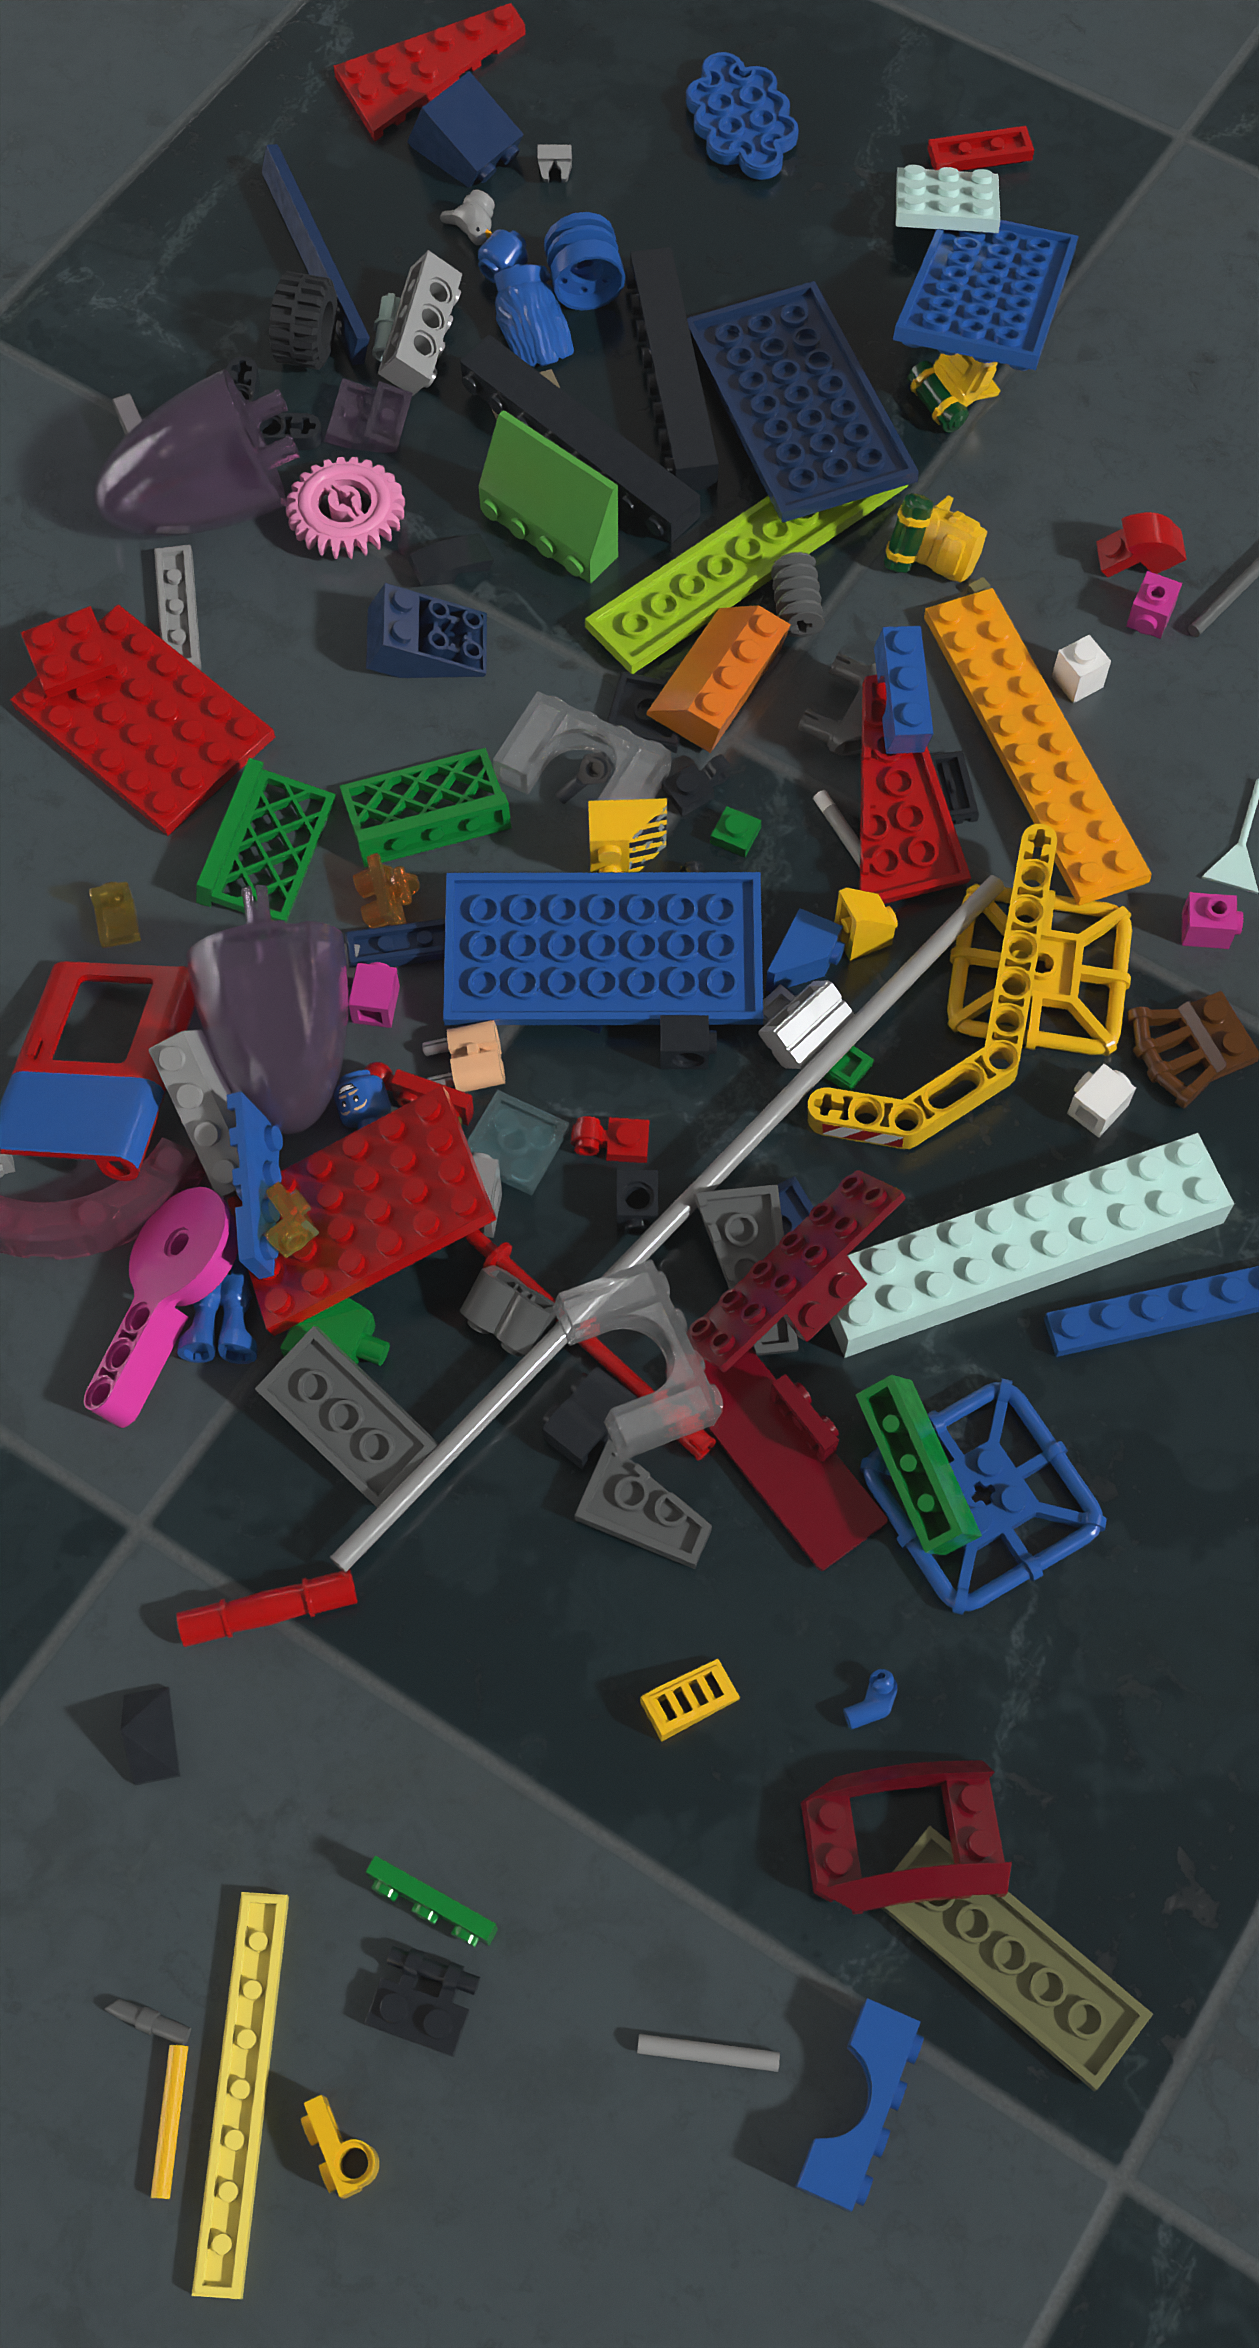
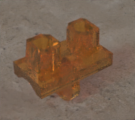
M378 853L368 856L369 867L353 875L355 887L363 898L376 894L377 900L360 908L364 922L370 928L383 927L388 924L391 926L406 924L402 905L412 903L411 895L415 894L420 888L418 877L411 873H405V869L402 866L393 869L391 866L383 865Z

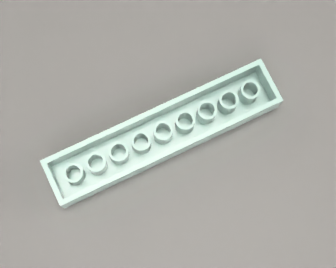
M1196 1133L847 1255L867 1285L829 1323L845 1358L1224 1223L1234 1202L1199 1134Z

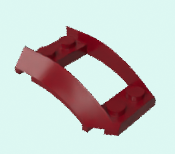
M983 1760L933 1761L892 1765L834 1777L801 1802L813 1892L829 1902L835 1900L852 1910V1914H862L867 1910L907 1903L966 1899L972 1895L995 1894L996 1897H1005L1008 1893L1012 1862H1005L989 1779L995 1771ZM941 1786L954 1864L914 1868L862 1878L850 1798L891 1790Z

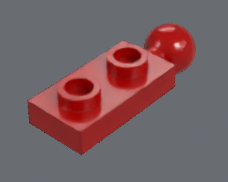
M372 1062L363 1069L369 1070L371 1075H377L382 1078L386 1091H392L394 1100L401 1106L442 1085L397 1069L393 1075L390 1067L382 1062ZM442 1085L450 1095L459 1122L468 1126L474 1114L472 1095Z

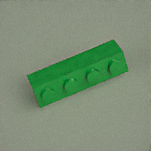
M890 1375L855 1394L924 1552L947 1555L982 1537L913 1381Z

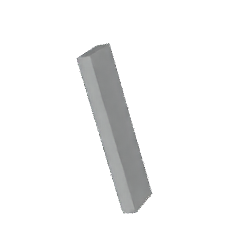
M191 545L155 548L160 638L201 670Z

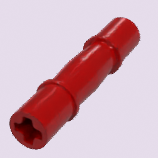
M349 1569L346 1573L339 1571L311 1579L302 1578V1583L264 1590L226 1602L225 1598L213 1604L177 1612L176 1617L182 1644L184 1647L223 1637L232 1638L234 1632L270 1626L306 1614H310V1617H315L317 1613L357 1604L358 1600L351 1570Z

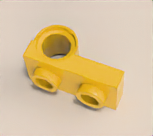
M321 2094L304 2102L308 2115L302 2117L301 2122L310 2145L313 2146L319 2143L326 2162L319 2164V2170L328 2192L331 2193L337 2190L339 2197L346 2199L362 2191L363 2187L369 2185L375 2179L379 2171L377 2152L372 2146L361 2140L343 2141L327 2097ZM361 2149L367 2155L368 2167L362 2176L351 2179L344 2172L343 2162L350 2151Z

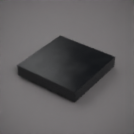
M621 672L605 726L604 739L677 753L681 735L646 715L668 680Z

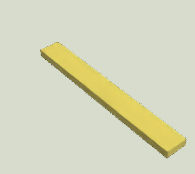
M241 1892L192 2296L243 2299L289 1903L288 1895Z

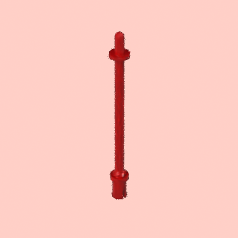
M479 1229L465 1236L466 1240L486 1258L483 1268L495 1265L509 1272L528 1288L539 1292L560 1307L561 1311L555 1323L568 1312L509 1257L512 1252V1245L509 1242L496 1246ZM585 1326L572 1337L661 1419V1432L666 1437L673 1436L697 1461L707 1455L710 1451L708 1447L712 1448L716 1443V1439L707 1434L689 1417L691 1412L684 1406L681 1408L672 1407Z

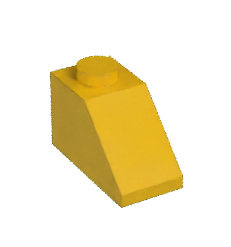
M851 888L839 890L834 922L843 926L841 942L846 943L844 951L849 960H855L892 945L895 928L898 926L897 918L890 906L885 907L879 894Z

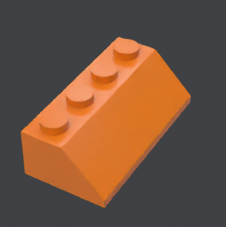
M759 605L719 608L648 709L646 715L711 753L781 650L791 624Z

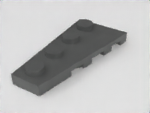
M778 1185L697 1192L694 1194L696 1204L729 1289H732L740 1282L756 1262L763 1260L780 1243L784 1236ZM782 1317L752 1346V1350L757 1356L796 1352L798 1350L797 1334L786 1319Z

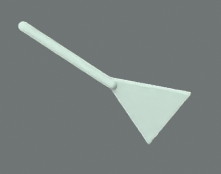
M1259 778L1254 785L1239 842L1202 876L1203 879L1258 894L1259 891L1246 842L1259 800Z

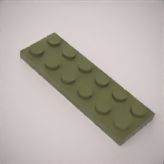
M929 1826L893 1872L954 1864L951 1843ZM1009 1892L1005 1897H996L995 1894L972 1895L966 1899L923 1901L882 1907L887 1914L1093 2091L1098 2090L1153 2015L1152 2012Z

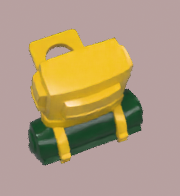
M941 353L934 365L930 361L920 362L912 368L906 378L910 383V389L932 414L933 420L938 425H941L945 432L949 433L958 430L965 423L969 416L967 406L976 400L996 397L1000 393L999 387L992 380L998 362L982 363L976 361L973 357L961 354L944 355Z
M910 493L905 496L903 504L899 508L898 518L891 539L887 544L883 562L888 569L902 573L911 571L914 563L917 562L928 566L932 571L949 580L961 583L972 574L983 549L987 530L982 528L979 522L966 516L964 513L949 511L954 499L949 495L934 506L933 501L927 497Z

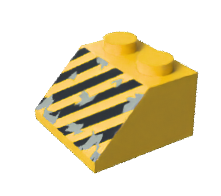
M667 798L588 801L591 873L639 872L666 847Z

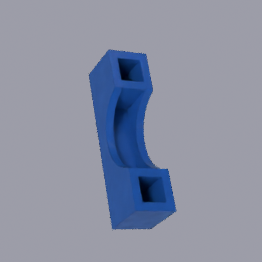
M868 1998L864 2001L847 2049L858 2060L866 2076L868 2098L865 2111L856 2126L848 2133L834 2138H815L812 2141L796 2183V2189L848 2213L853 2211L855 2203L864 2206L873 2182V2177L866 2174L873 2155L881 2158L891 2130L883 2127L889 2108L898 2111L906 2091L907 2083L900 2080L906 2061L913 2065L915 2064L924 2040L923 2036L916 2034L920 2021Z

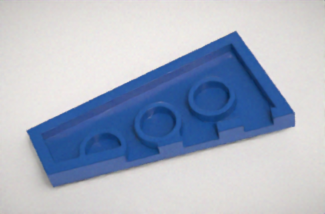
M240 1091L226 1095L227 1109L235 1111L236 1127L229 1129L230 1146L237 1147L240 1168L232 1169L233 1186H235L243 1205L235 1208L239 1261L258 1279L274 1276L275 1259L279 1254L276 1240V1222L280 1219L277 1196L278 1185L281 1184L282 1180L279 1168V1150L283 1147V1138L279 1128L274 1126Z

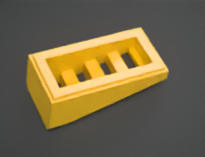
M716 1659L640 1696V1703L662 1742L736 1702L740 1697L719 1659ZM711 1674L713 1675L724 1694L723 1696L715 1698L705 1680L706 1677ZM695 1683L698 1684L708 1702L700 1706L690 1688ZM680 1691H682L692 1709L687 1713H684L675 1696ZM667 1699L676 1716L671 1721L668 1720L660 1705V1702Z

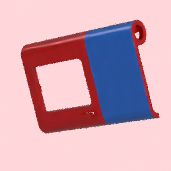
M68 961L56 963L51 970L0 1103V1154L95 1160L102 1173L110 1178L120 1181L136 1179L167 1092L148 1049L181 1031L188 1030L202 988V980L195 971L186 966ZM83 981L153 984L128 1056L122 1063L52 1059L79 986ZM110 1161L121 1162L123 1169L114 1167L110 1164Z

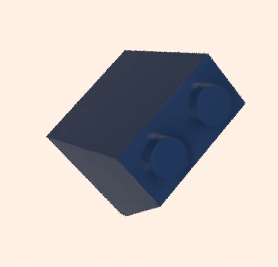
M469 71L422 107L407 143L470 188L479 180L481 183L486 182L496 172V166L501 162L505 165L510 163L520 152L518 145L524 134Z

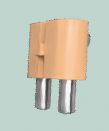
M494 1020L447 1029V1038L423 1043L422 1048L426 1056L448 1051L451 1054L452 1072L428 1077V1080L448 1087L455 1086L456 1090L462 1092L505 1084L504 1066L500 1055L502 1054L500 1039Z

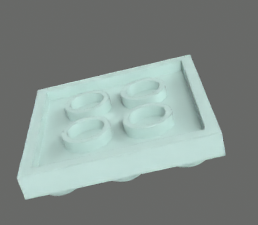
M908 165L905 168L898 167L896 178V226L999 233L1000 200L998 174H993L985 169L962 172L952 167H943L939 170L925 169L919 165Z

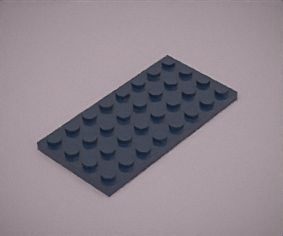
M815 281L687 318L693 347L782 523L918 482L919 471Z

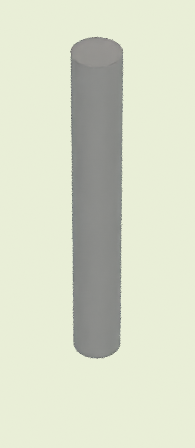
M639 2034L637 2054L778 2072L780 2052Z

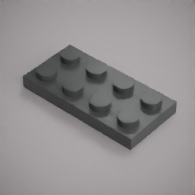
M313 1326L255 1388L377 1508L439 1445L430 1434L318 1326Z

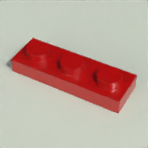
M1026 126L929 139L927 148L934 170L952 167L962 171L1032 161L1034 155V147Z

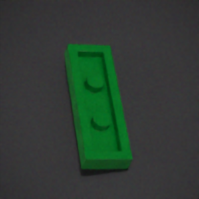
M376 1855L366 1870L368 1877L374 1881L371 1889L393 1902L396 1901L398 1895L414 1904L411 1912L433 1925L436 1924L438 1918L454 1926L451 1932L454 1937L474 1948L478 1941L490 1946L498 1931L496 1923Z

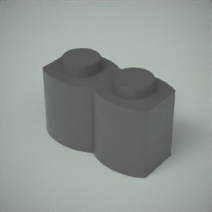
M495 1265L481 1269L460 1309V1312L468 1319L467 1323L471 1328L483 1334L493 1333L502 1341L501 1346L504 1350L518 1357L526 1355L549 1332L561 1311L560 1307L550 1299L528 1288L518 1278Z

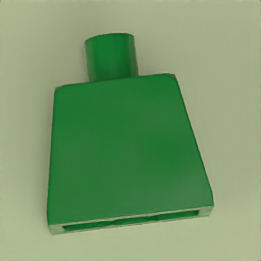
M348 1297L291 1327L281 1346V1351L285 1357L313 1326H318L356 1364H358L361 1358L381 1366L387 1357L390 1343L372 1336L376 1326L373 1314Z

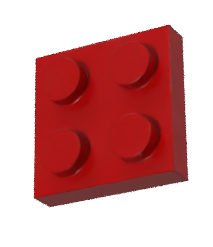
M91 606L20 632L48 699L118 672Z

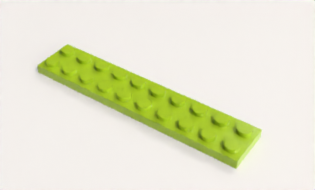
M908 485L783 523L769 496H767L585 618V628L629 673L634 674L709 623L719 608L734 606L772 580L771 568L780 557L792 552L810 554L907 488Z

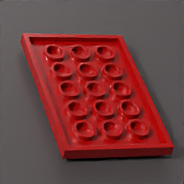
M118 604L98 621L118 672L49 699L37 675L14 695L10 701L17 711L165 835L169 836L247 764L249 758L255 757L276 736L273 728Z
M442 1085L281 1171L282 1180L281 1184L278 1185L277 1196L280 1219L276 1222V1240L279 1254L275 1259L274 1276L258 1279L249 1270L266 1329L273 1336H276L497 1220L450 1095ZM238 1194L227 1199L231 1214L235 1218V1208L243 1206Z

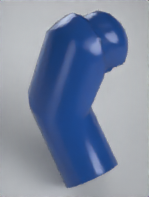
M886 1669L874 1671L870 1675V1683L865 1700L843 1708L845 1719L851 1730L885 1718L891 1712L897 1694V1682L890 1671Z

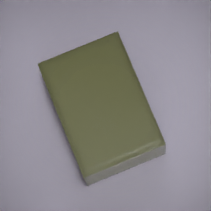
M981 577L969 584L967 591L970 594L990 589L991 585L984 577Z

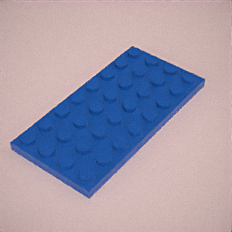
M1000 220L999 233L937 229L896 323L893 340L900 341L905 346L911 348L923 346L937 349L944 355L961 354L970 356L982 363L994 361L1008 364L1015 370H1036L1079 236Z
M761 872L446 873L444 1025H470L494 1020L496 1025H660V1015H709V1025H763Z

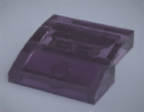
M343 378L324 442L369 452H396L413 393L380 381L377 390Z

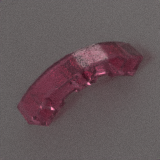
M162 1137L155 1149L143 1161L137 1178L132 1181L119 1180L93 1194L59 1202H28L0 1195V1253L21 1258L38 1256L54 1257L55 1260L86 1257L124 1245L138 1237L147 1220L164 1202L181 1191L197 1187L206 1172L195 1151Z

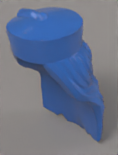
M516 264L514 267L496 273L494 275L498 291L495 302L496 321L505 336L510 351L531 367H535L537 364L541 367L556 363L559 358L564 359L572 355L574 348L567 321L552 287L546 283L550 281L548 269L542 265Z

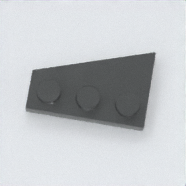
M608 1439L575 1513V1520L695 1569L711 1533L712 1525L673 1492H668L650 1476L647 1470L639 1464L636 1465L620 1451V1448Z

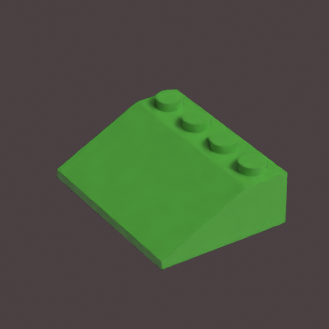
M503 410L498 415L479 483L480 509L487 518L493 521L496 520L507 527L515 537L525 539L535 546L543 556L553 558L565 566L570 574L576 577L579 576L591 584L618 557V485Z

